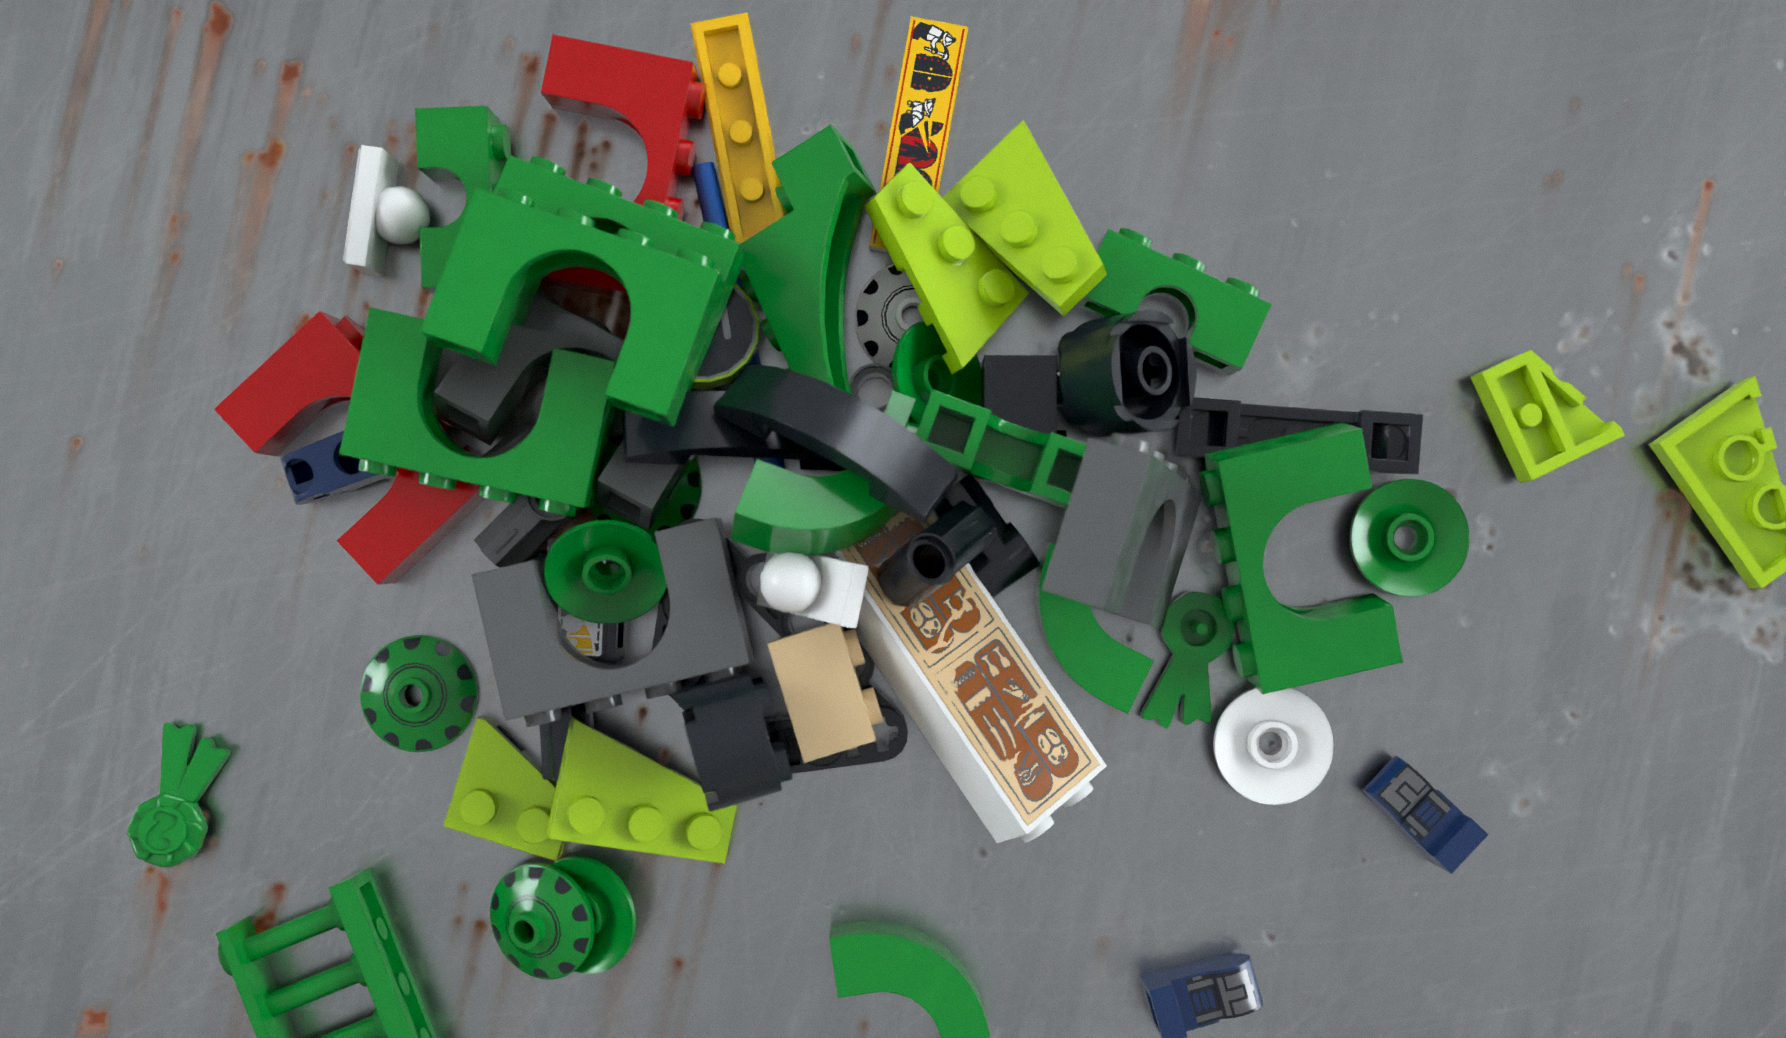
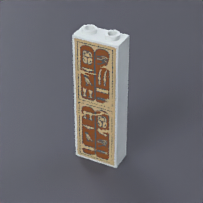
M897 511L883 527L865 540L851 547L832 553L821 554L820 556L869 566L857 628H855L859 641L996 843L1021 837L1024 843L1029 842L1043 834L1054 824L1050 815L1061 805L1064 808H1068L1090 794L1093 786L1089 781L1107 766L969 563L958 571L950 582L912 607H903L895 604L885 596L880 587L878 577L882 563L938 519L933 511L923 524Z

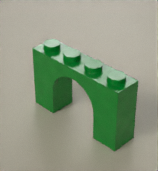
M509 155L493 194L497 195L499 188H508L531 198L535 202L534 208L557 215L559 208L570 209L592 219L595 222L594 228L617 235L619 229H628L654 241V249L677 256L680 249L690 250L711 259L715 263L713 269L720 271L725 289L687 392H691L745 261L740 243L734 241L736 236L729 230L714 223L702 222L699 228L678 220L679 214L675 210L653 200H645L642 206L621 198L622 192L602 180L588 178L587 183L584 184L566 177V171L562 167L542 157L532 156L530 162ZM542 278L522 298L512 324L522 327Z
M475 188L420 332L436 346L496 366L518 306L526 292L538 280L554 271L570 267H586L602 271L615 278L626 288L631 305L630 326L605 396L616 408L674 427L725 289L720 271L713 269L715 263L711 259L690 250L680 249L677 256L654 249V241L628 229H619L617 235L594 228L595 222L592 219L570 209L559 208L557 215L534 208L535 202L531 198L508 188H499L497 195Z
M372 307L369 308L339 454L359 458L358 469L369 473L396 477L398 467L420 472L418 483L428 486L456 490L457 480L480 485L478 496L496 501L515 503L517 493L541 498L538 509L555 514L575 516L577 507L595 506L597 480L603 470L616 409L605 396L616 361L554 348L541 410L532 431L519 445L510 451L494 457H482L472 454L454 443L439 422L435 410L434 391L443 348L436 346L420 332L424 319Z
M1338 423L1204 454L1207 471L1200 472L1199 474L1200 487L1207 507L1214 506L1218 529L1211 530V544L1217 563L1219 565L1225 564L1229 586L1222 587V600L1229 621H1236L1240 643L1233 644L1232 650L1234 662L1241 679L1247 678L1263 695L1403 663L1394 608L1386 600L1374 593L1312 607L1289 606L1275 599L1264 575L1263 558L1267 541L1273 529L1288 513L1307 503L1372 488L1362 429L1346 423Z

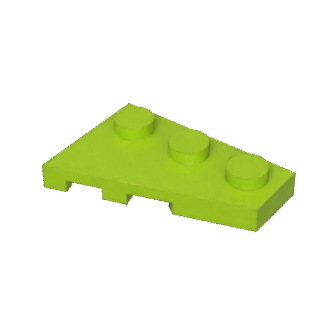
M1756 376L1743 378L1648 445L1747 586L1752 589H1762L1786 572V485H1783L1772 453V450L1777 449L1772 428H1765L1756 400L1757 397L1762 396Z

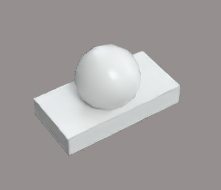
M361 145V149L359 148L343 261L344 264L361 273L383 276L388 242L396 245L415 242L420 238L419 228L428 227L430 215L424 197L416 190L405 186L396 187L399 161L383 148Z
M767 552L764 569L760 575V589L756 604L784 613H792L839 626L857 628L869 566L820 555L805 556L792 552L780 554Z

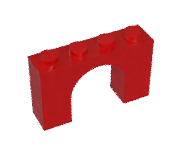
M552 35L541 94L553 109L616 121L636 132L644 141L648 167L643 187L633 202L642 206L645 200L662 203L675 210L679 214L678 220L682 221L684 201L676 197L681 175L689 177L693 167L695 142L688 140L692 118L701 119L703 115L707 87L706 84L700 83V77L694 62ZM570 267L560 269L544 276L541 283L630 300L628 291L620 282L610 275L592 268Z
M319 311L214 410L254 453L278 456L324 412L339 404L350 402L365 331L347 315L340 320ZM439 419L442 428L447 432L452 426ZM466 444L463 447L464 450L472 454L481 456L471 446ZM399 467L396 478L385 496L346 531L337 542L377 585L395 584L486 499L478 496L480 485L457 480L456 490L428 486L418 483L420 472Z

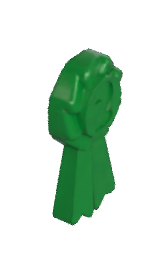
M1186 592L1168 606L1160 635L1173 654L1141 710L1140 717L1142 719H1156L1160 726L1167 729L1171 724L1182 695L1179 719L1182 724L1189 725L1196 719L1205 723L1211 722L1208 663L1224 654L1230 648L1235 628L1234 622H1230L1226 615L1223 601L1218 596L1202 592Z
M165 722L162 738L160 795L137 806L126 834L129 837L135 856L155 866L171 868L182 864L198 854L203 845L208 825L197 802L231 756V750L217 748L215 741L211 737H203L192 757L197 734L196 725L189 724L179 728L173 723Z

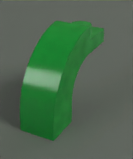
M892 391L884 414L916 435L919 425L909 422L916 399ZM757 459L734 514L731 540L776 554L785 552L800 553L805 556L827 554L851 547L865 540L883 527L898 510L870 496L869 481L849 470L827 476H808Z
M1047 542L1039 558L1040 566L1036 569L1034 583L1036 618L1045 645L1056 663L1077 685L1104 703L1128 714L1154 660L1110 637L1098 624L1090 605L1041 590L1056 545L1052 542Z
M862 920L831 925L829 941L838 998L878 992L899 994L915 1001L928 1012L934 1020L941 1038L990 1037L984 1005L971 975L958 958L942 943L915 928L889 921Z

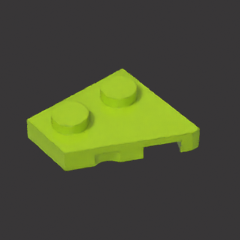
M1532 350L1515 355L1470 376L1519 483L1532 481L1625 436L1622 428L1615 421L1603 422L1583 404L1587 397L1569 382H1563L1558 379L1553 373L1552 367Z
M484 715L477 717L443 827L557 861L561 857L565 841L551 840L546 834L557 782L550 779L543 780L541 765L525 750L521 752L497 729L499 725L492 718Z

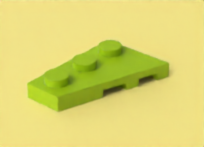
M1024 120L942 197L1000 261L1063 316L1107 275L1099 255Z
M909 162L864 207L898 271L907 273L922 302L917 306V309L926 326L934 325L947 350V353L942 355L951 374H954L966 366L1027 297L1029 292Z
M571 715L546 834L551 840L725 864L737 805L709 813L701 784L673 769L663 766L639 753L634 748L601 733Z

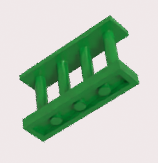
M370 867L349 875L329 887L328 889L332 897L329 905L258 934L250 916L240 919L216 933L219 941L218 957L220 964L228 975L233 976L257 1038H298L288 1011L357 983L368 987L376 1007L373 1016L319 1038H437ZM337 927L339 930L346 932L354 952L350 961L281 989L278 988L268 963L267 955Z

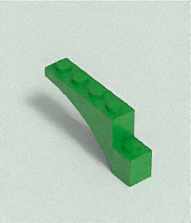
M830 124L771 162L781 182V185L775 188V192L788 214L740 244L745 261L743 263L744 269L740 271L738 276L751 299L756 303H760L766 316L765 319L761 320L763 332L771 345L777 351H782L789 366L787 370L813 377L852 395L847 375L843 338L844 294L850 254L866 201L876 195L877 192L854 147Z

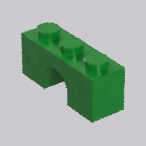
M488 106L415 108L417 168L433 181L462 182L466 191L464 210L454 222L442 227L419 228L421 288L432 294L436 291L475 188L493 193L503 171L502 161L507 160L509 155H511L508 127L506 124H501L500 119Z
M1120 228L1119 232L1116 233L1108 229L1096 249L1107 275L1076 305L1105 318L1136 312L1142 299L1151 295L1171 297L1181 305L1185 312L1187 328L1183 338L1187 337L1195 360L1227 375H1232L1242 370L1272 305L1258 298L1260 291L1253 285L1236 278L1229 277L1223 282L1205 274L1206 266L1188 255L1174 253L1171 258L1150 248L1152 241L1136 231Z
M932 389L916 436L927 443L958 471L1067 509L1087 444L1053 432L1047 434L1024 428L991 413L992 410Z

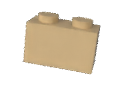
M826 623L771 640L767 643L804 763L876 741L873 725L883 723L884 720L874 688L862 690L855 667L866 662L855 628L844 631L842 626Z

